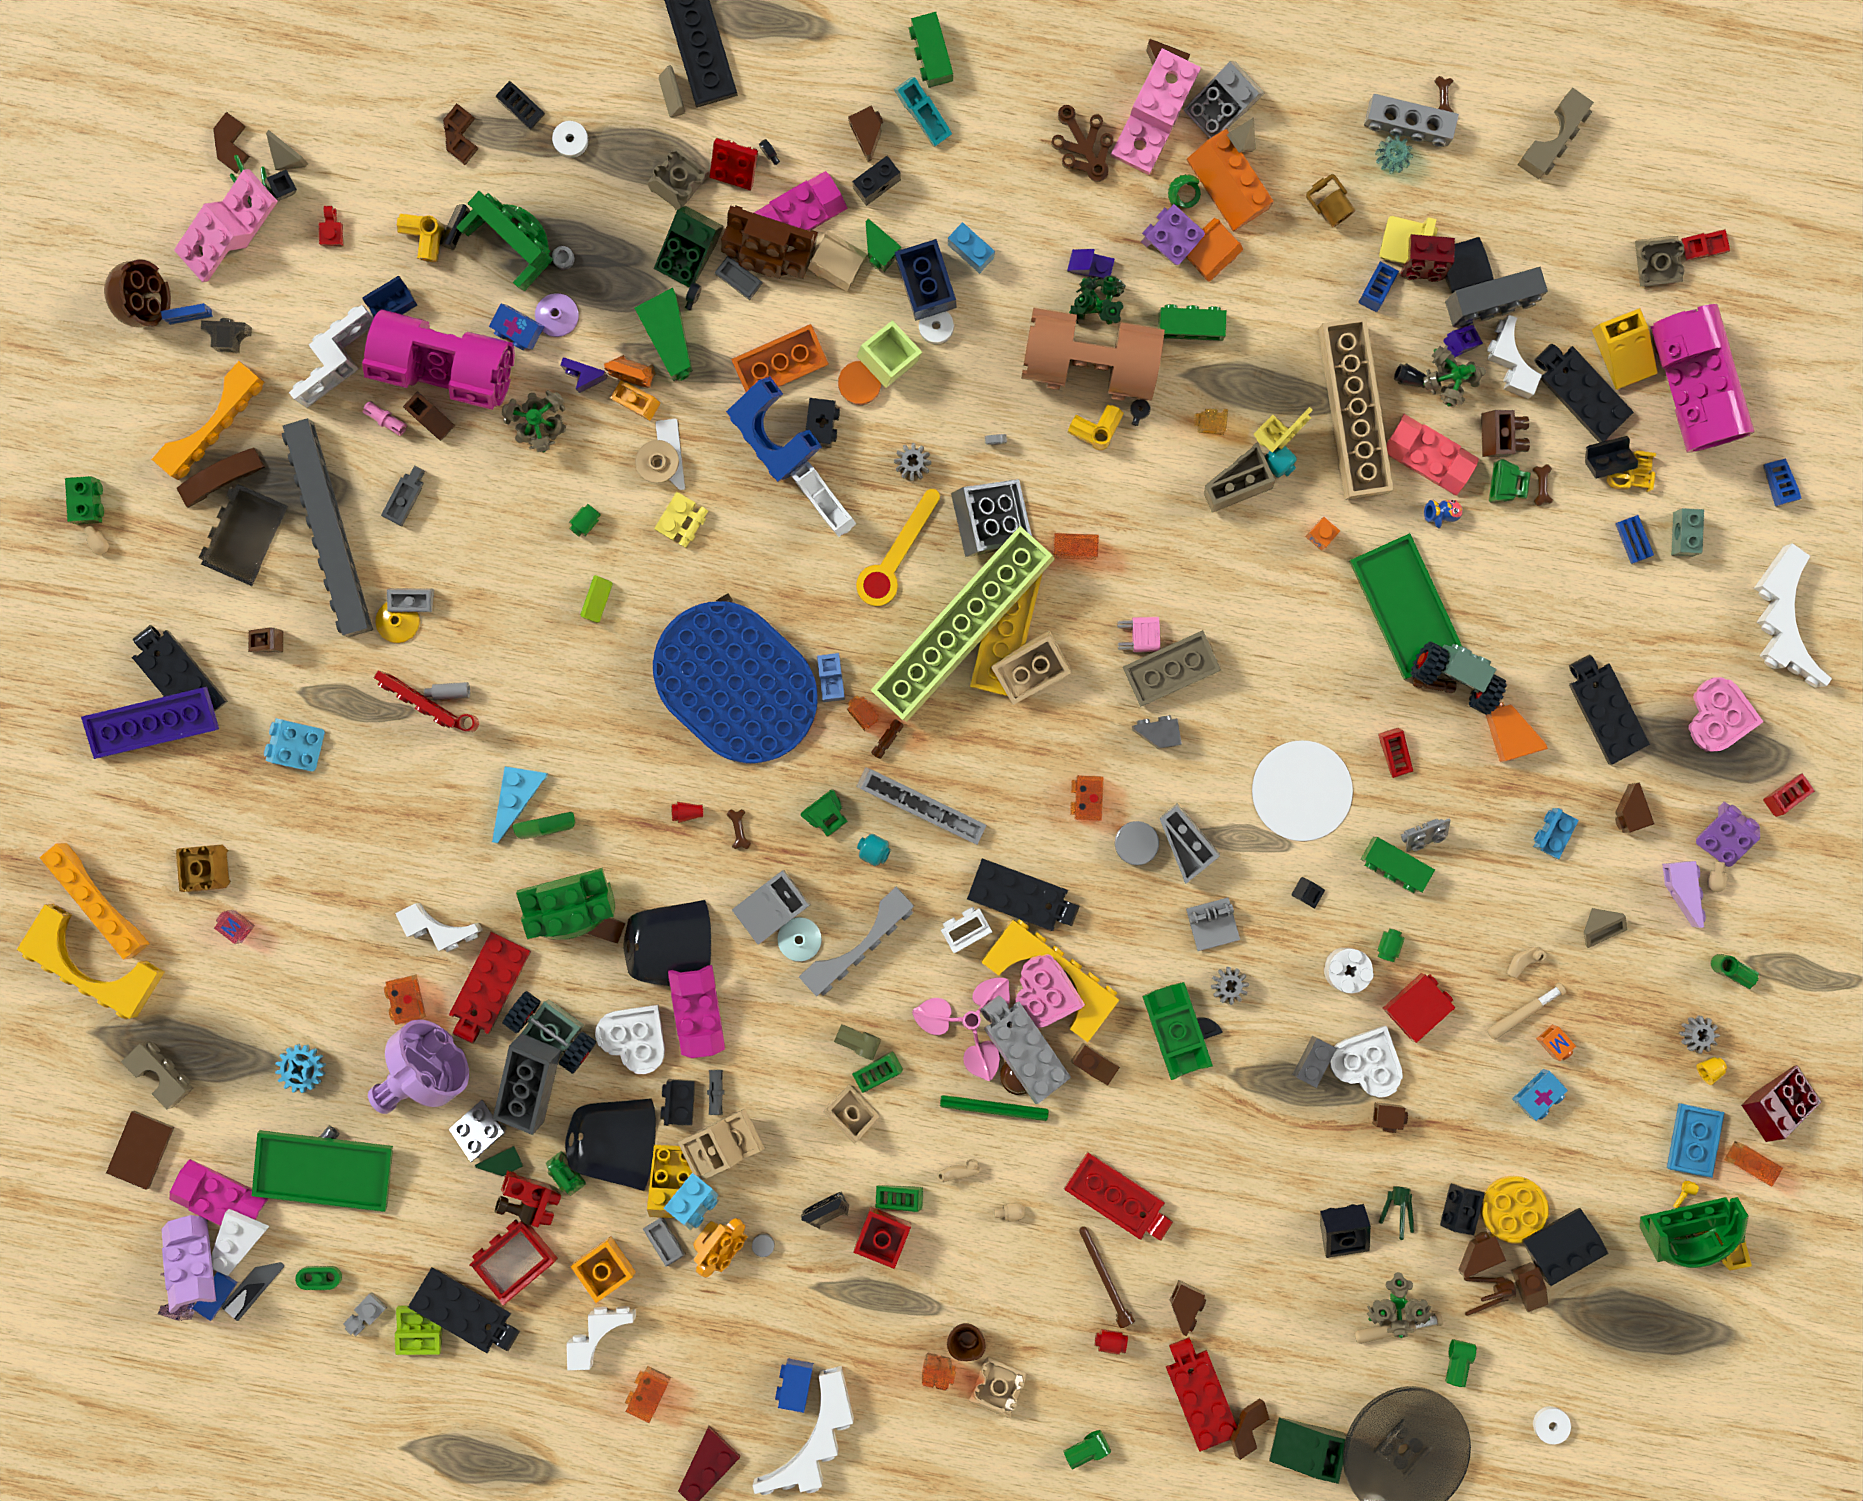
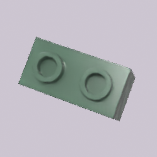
M1682 508L1673 512L1671 555L1693 557L1702 554L1704 509Z

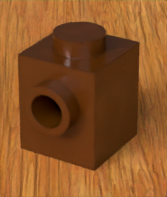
M1375 1102L1372 1124L1383 1128L1384 1132L1396 1133V1129L1403 1130L1404 1125L1407 1124L1408 1112L1405 1111L1406 1108L1402 1105Z

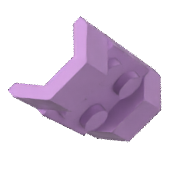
M189 1215L168 1221L161 1231L169 1312L175 1313L180 1306L197 1301H216L207 1219L201 1216Z

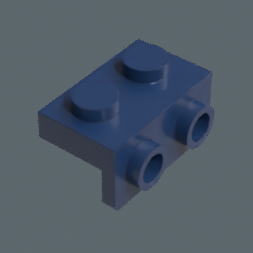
M400 276L395 277L362 297L373 317L380 310L403 315L418 306L412 293Z

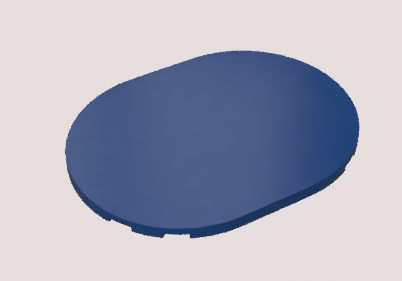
M713 601L701 603L676 616L664 629L657 642L653 658V678L662 702L685 727L713 752L737 762L762 763L787 754L808 733L814 721L818 699L817 686L812 670L800 652L758 613L743 605L732 602Z

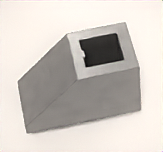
M1171 715L1158 717L1159 721L1150 723V719L1136 721L1137 725L1132 726V731L1157 749L1182 744L1178 719H1172Z

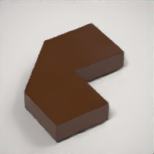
M456 103L443 119L446 150L463 165H466L478 150L476 145L463 136V133L475 118Z
M226 112L213 128L217 159L237 174L239 167L234 156L238 155L243 165L250 157L233 144L246 126Z
M1260 1398L1242 1410L1238 1428L1236 1431H1233L1230 1438L1235 1457L1239 1460L1257 1449L1253 1430L1270 1420L1265 1402Z

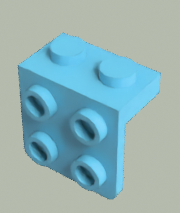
M276 718L275 722H272L269 734L271 739L264 750L265 761L314 771L317 767L325 734L324 730Z
M692 1173L664 1209L689 1230L696 1229L703 1222L704 1217L702 1216L706 1211H711L716 1206L719 1195Z

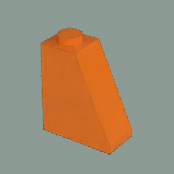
M1500 702L1499 706H1496V709L1491 714L1486 715L1500 762L1548 749L1547 744L1512 704L1504 706V703Z

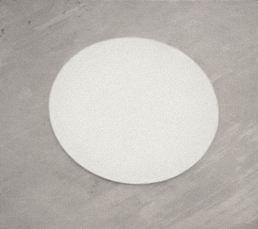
M1292 741L1278 746L1265 756L1254 775L1252 797L1259 817L1273 832L1290 840L1310 841L1328 835L1342 823L1352 802V780L1346 765L1334 751L1316 742Z

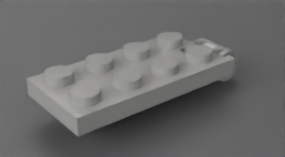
M997 996L981 1008L982 1015L991 1023L984 1027L985 1032L1035 1104H1039L1071 1078L1020 1002H1016L1009 1009L1006 1001L1001 996Z

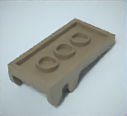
M1203 630L1123 666V670L1140 707L1221 671Z

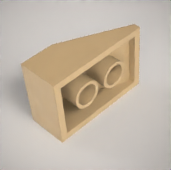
M1050 631L1032 639L991 667L1013 705L1071 674V668Z

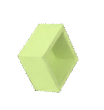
M892 320L861 345L856 357L887 388L918 362L922 351Z

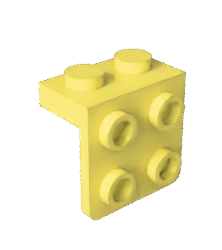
M1390 216L1386 223L1379 257L1405 265L1408 260L1410 235L1436 236L1438 227H1435L1437 219L1428 217L1424 223Z
M1309 407L1289 429L1272 415L1253 435L1262 446L1267 447L1272 453L1277 447L1282 450L1311 419L1309 414L1312 412V409Z

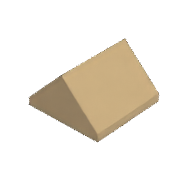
M850 1084L823 1111L854 1144L880 1117Z

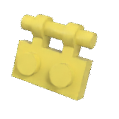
M676 492L654 529L673 541L680 534L683 537L679 544L686 548L689 542H693L696 537L694 534L700 524H704L708 510L701 506L697 513L693 512L692 510L696 503ZM689 517L693 521L688 529L685 530L682 527Z

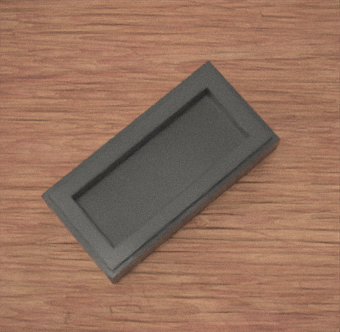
M729 256L725 258L715 271V275L749 301L763 284L761 280L745 268L739 266Z

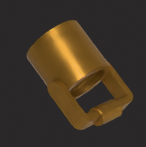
M1334 174L1329 175L1325 179L1321 178L1306 193L1309 203L1318 214L1322 213L1332 228L1342 223L1356 211L1345 196L1348 193ZM1333 179L1340 189L1331 193L1317 206L1310 196L1315 192H1319Z

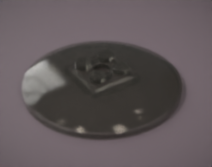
M1416 1386L1389 1390L1370 1401L1359 1412L1348 1430L1343 1448V1467L1347 1482L1360 1501H1448L1459 1488L1469 1466L1471 1454L1469 1430L1460 1411L1452 1402L1438 1392ZM1407 1444V1450L1400 1454L1398 1452L1399 1447Z

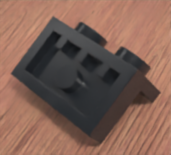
M1628 436L1586 447L1585 464L1595 479L1638 468V460L1629 448L1630 438Z
M668 1079L666 1084H663L662 1097L665 1098V1106L661 1107L660 1119L664 1120V1126H669V1124L693 1125L695 1080Z
M1451 1183L1440 1226L1453 1232L1474 1236L1485 1192Z

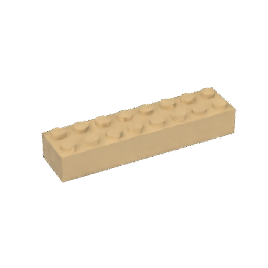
M1366 317L1322 323L1318 333L1344 499L1351 500L1389 494L1393 491L1367 319Z

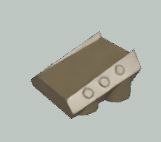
M675 148L666 156V160L662 165H657L653 169L652 177L647 184L651 192H655L677 210L684 207L709 176V172L678 148Z
M1678 236L1638 239L1635 241L1640 286L1683 282L1684 266L1681 264L1680 256L1684 253V244L1679 241Z

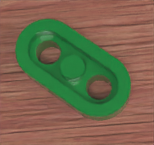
M306 1266L297 1272L295 1281L297 1286L303 1290H331L340 1284L342 1273L335 1266ZM329 1273L334 1275V1280L328 1278ZM306 1274H310L312 1276L311 1281L306 1279Z

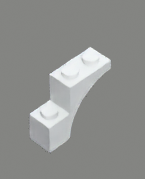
M1508 315L1504 320H1500L1495 332L1498 334L1488 347L1487 352L1490 354L1487 360L1509 368L1504 377V382H1506L1504 390L1529 399L1534 395L1542 374L1531 369L1521 358L1514 338L1517 318Z
M808 461L790 474L823 520L838 537L848 533L856 525L853 518L843 508Z
M415 903L395 913L407 937L414 935L416 939L427 934L426 929H428L438 951L444 949L446 952L452 951L459 947L458 942L464 939L466 943L479 937L477 933L483 931L480 923H474L466 927H453L442 924L432 918L425 911L421 903Z
M629 1306L616 1307V1310H607V1307L594 1308V1311H591L588 1315L589 1338H586L584 1334L574 1335L567 1342V1370H590L593 1365L594 1352L598 1341L611 1329L623 1324L633 1323L636 1319V1309H630Z

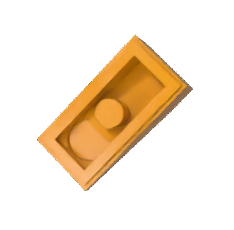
M623 380L619 381L610 397L611 400L651 421L660 406V401Z

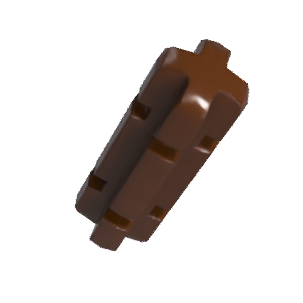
M1413 678L1412 682L1414 687H1424V689L1441 692L1444 690L1446 693H1455L1457 683L1448 680L1445 682L1444 679L1438 678L1429 685Z
M897 719L893 720L890 724V729L886 730L878 741V746H875L872 750V755L878 759L883 757L884 751L890 747L897 737V732L902 730L903 723Z

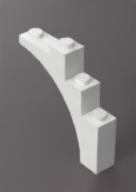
M1792 543L1783 546L1754 587L1759 592L1758 595L1767 601L1771 600V603L1757 623L1762 626L1761 629L1767 634H1774L1760 654V657L1772 669L1788 666L1787 669L1796 675L1800 674L1806 678L1805 682L1815 688L1827 686L1832 678L1821 670L1808 654L1800 638L1795 617L1796 588L1801 572L1810 555Z
M842 1366L820 1371V1413L810 1438L799 1453L785 1465L769 1474L754 1478L753 1489L755 1494L767 1495L772 1493L774 1489H791L796 1486L795 1484L799 1485L800 1492L806 1491V1493L816 1492L822 1487L823 1478L818 1460L826 1462L833 1460L834 1456L838 1455L834 1428H837V1430L847 1429L850 1427V1424H853L854 1420Z

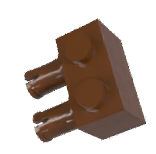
M1493 410L1481 413L1482 457H1505L1514 455L1516 452H1528L1530 445L1524 444L1530 443L1529 439L1515 438V430H1527L1529 423L1524 422H1528L1529 417L1515 416V410Z

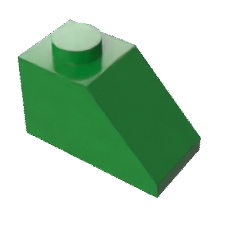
M868 218L865 222L869 263L875 269L879 270L881 268L885 272L896 260L895 252L902 250V248Z

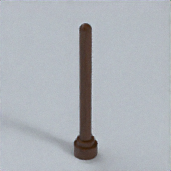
M1085 1226L1080 1227L1079 1233L1116 1309V1322L1119 1328H1125L1135 1322L1132 1312L1124 1308L1088 1229Z

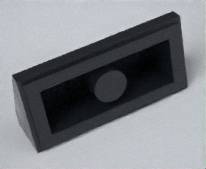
M459 204L455 207L440 240V245L455 250L462 234L456 227L470 212L467 205Z

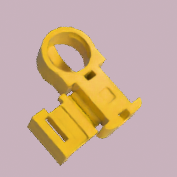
M1636 450L1633 454L1638 460V468L1624 471V474L1616 473L1607 476L1608 484L1614 489H1629L1632 486L1647 488L1646 492H1649L1654 488L1655 472L1652 471V463L1656 453ZM1612 478H1623L1626 481L1624 484L1618 485Z

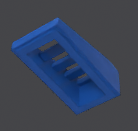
M1380 261L1359 300V304L1378 312L1399 271ZM1381 272V273H1383V274H1385V275H1387V276H1389V277H1391V278L1388 279V278H1386V277H1384V276H1382V275H1380V274H1378V273ZM1375 280H1377V281H1379V282H1381V283H1383V284H1385V285H1387V286H1384V285H1382V284L1376 282ZM1371 287H1372L1373 289H1375V290L1381 292L1382 294H1380V293H1378V292L1372 290Z
M1786 458L1763 465L1775 506L1802 499ZM1776 467H1782V471L1773 472L1772 470ZM1784 475L1785 479L1776 480V476ZM1786 483L1787 487L1780 489L1779 485ZM1783 492H1789L1788 496H1783L1782 494Z

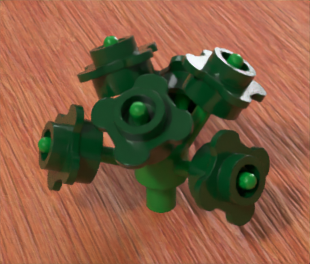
M1090 276L1083 278L1082 282L1079 283L1081 288L1076 291L1077 293L1080 291L1082 293L1074 300V305H1071L1069 313L1077 315L1076 324H1079V321L1085 320V314L1098 313L1100 319L1106 321L1108 325L1118 323L1121 320L1120 312L1123 309V303L1120 301L1111 302L1113 297H1119L1124 293L1126 285L1114 276H1106L1103 280H1098L1097 283L1098 276L1093 280ZM1101 286V292L1107 295L1105 300H1100L1094 290L1097 287Z

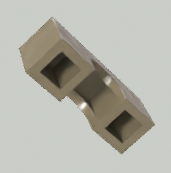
M148 1041L140 1043L121 1063L136 1078L144 1076L149 1070L156 1072L160 1082L152 1095L166 1110L175 1107L193 1089L190 1085V1080L174 1069V1063L168 1058H164L159 1053L160 1049L154 1043H149Z

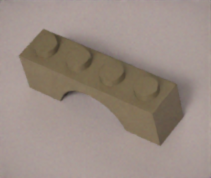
M1572 87L1554 111L1560 125L1558 137L1547 142L1535 140L1517 165L1537 179L1543 174L1548 175L1555 166L1553 163L1555 157L1560 158L1567 149L1565 145L1567 140H1573L1580 129L1577 127L1581 121L1585 122L1591 115L1590 107L1594 102Z

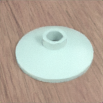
M793 918L779 930L778 946L783 955L790 960L806 961L812 958L821 946L820 930L814 922L807 918ZM796 936H802L803 942L801 944L795 942Z

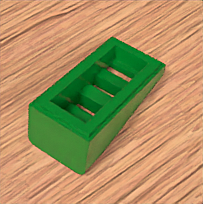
M892 1051L855 1071L852 1075L861 1092L864 1093L899 1075L903 1068ZM886 1061H888V1063H889V1065H890V1067H891V1069H892L893 1071L890 1070V1068H889L888 1064L886 1063ZM879 1065L882 1066L886 1075L883 1076L878 1067ZM871 1069H873L875 1075L877 1076V1080L874 1079L870 1071ZM863 1073L866 1074L868 1080L870 1081V1084L867 1085L865 1079L862 1076Z
M876 1186V1208L919 1212L922 1209L923 1187ZM884 1191L888 1192L887 1203H884ZM893 1192H896V1203H893ZM902 1193H906L905 1204L902 1203ZM912 1194H914V1204H911Z

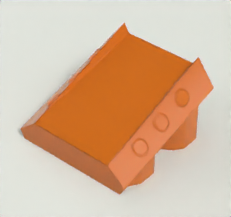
M1213 218L1202 229L1204 237L1186 256L1208 282L1215 278L1228 264L1232 263L1237 255L1243 251L1241 243L1216 218Z
M624 355L604 364V369L608 371V375L641 387L650 388L653 377L656 375L653 364L650 366L625 359Z

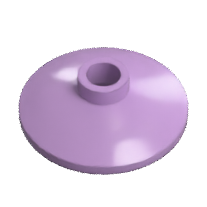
M559 293L544 297L538 303L535 310L536 322L545 326L542 332L552 337H562L569 334L576 327L579 318L578 308L574 301L568 296ZM554 310L559 311V315L556 317L552 316Z

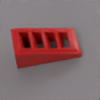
M1395 728L1379 733V740L1391 777L1395 778L1414 772L1404 731L1400 728ZM1397 737V740L1391 742L1388 741L1390 739ZM1398 745L1400 746L1399 749L1391 751L1390 749ZM1402 754L1403 757L1393 760L1394 756ZM1405 762V766L1395 769V765Z
M1803 773L1769 794L1763 801L1772 814L1778 817L1786 814L1814 793L1815 790ZM1796 783L1799 784L1804 793H1801V791L1796 786ZM1789 788H1790V789L1792 790V792L1795 794L1796 798L1793 796V794L1791 793V791L1789 790Z

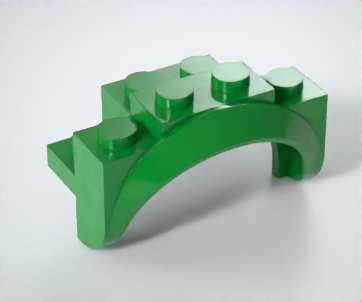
M603 868L523 888L516 892L522 910L521 922L527 940L539 936L553 940L576 938L596 928L604 919L614 917V895L610 882L607 883Z

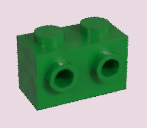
M92 476L65 478L67 522L76 525L102 523L104 507L101 504L103 486L100 480Z

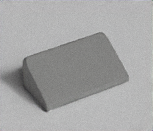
M387 589V612H432L434 589Z

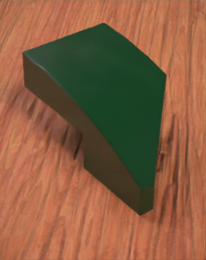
M512 1146L474 1166L477 1169L495 1175L505 1176L507 1170L513 1172L523 1167V1164L515 1147Z

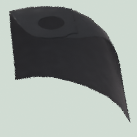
M700 900L654 908L632 915L627 922L623 943L629 975L638 981L670 986L668 971L690 972L710 965L711 923L706 901ZM628 939L630 940V952H629V953L627 952V940H628ZM635 943L639 945L637 951H635Z
M652 1099L593 1103L577 1108L572 1115L565 1139V1150L569 1167L575 1172L588 1177L645 1191L652 1168L655 1145L656 1117ZM573 1132L574 1141L572 1146L570 1147L569 1138L571 1133ZM579 1133L583 1134L582 1140H579Z

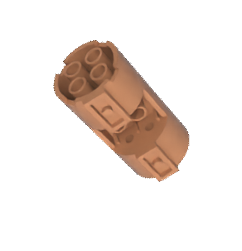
M1033 308L1031 322H1034L1035 326L1030 325L1023 365L1028 368L1027 371H1022L1021 379L1047 383L1046 388L1059 390L1060 386H1065L1069 361H1073L1072 365L1078 367H1086L1087 364H1092L1094 369L1107 371L1110 367L1111 372L1107 394H1112L1111 399L1124 401L1125 397L1152 401L1161 361L1164 329L1121 322L1115 348L1073 341L1077 315Z

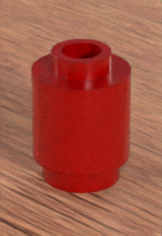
M1101 1329L1100 1333H1096L1094 1346L1098 1347V1352L1120 1355V1353L1125 1354L1128 1336L1123 1335L1122 1332Z

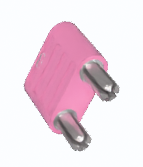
M1133 617L1132 620L1117 622V624H1132L1117 625L1118 628H1132V642H1119L1118 646L1127 647H1118V650H1133V652H1156L1160 650L1159 617Z

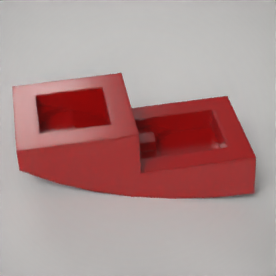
M1726 229L1708 234L1701 233L1681 239L1684 244L1686 260L1730 252Z

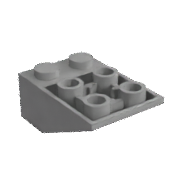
M1230 61L1188 104L1184 111L1210 139L1224 129H1228L1265 93L1236 61Z
M782 870L733 908L732 911L759 945L811 904L786 871Z

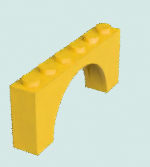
M54 903L45 904L17 948L19 952L23 953L22 957L31 962L36 961L42 965L41 969L53 974L54 972L60 976L59 979L68 985H75L79 988L78 991L81 994L98 999L97 1003L106 1008L111 1007L119 1017L123 1019L138 1017L165 971L146 960L138 962L127 975L115 981H100L85 975L74 965L66 947V930L72 914Z
M1012 919L981 960V963L999 976L1007 967L1018 961L1039 955H1051L1069 974L1077 993L1085 1004L1083 1008L1076 1011L1069 1029L1088 1043L1119 1002V999L1115 997L1117 992L1108 985L1105 988L1099 985L1100 979L1091 972L1087 975L1080 970L1082 966L1075 960L1067 961L1062 957L1065 953L1055 945L1052 948L1046 945L1047 939L1036 932L1035 935L1027 930L1029 926L1022 920L1018 919L1016 922Z

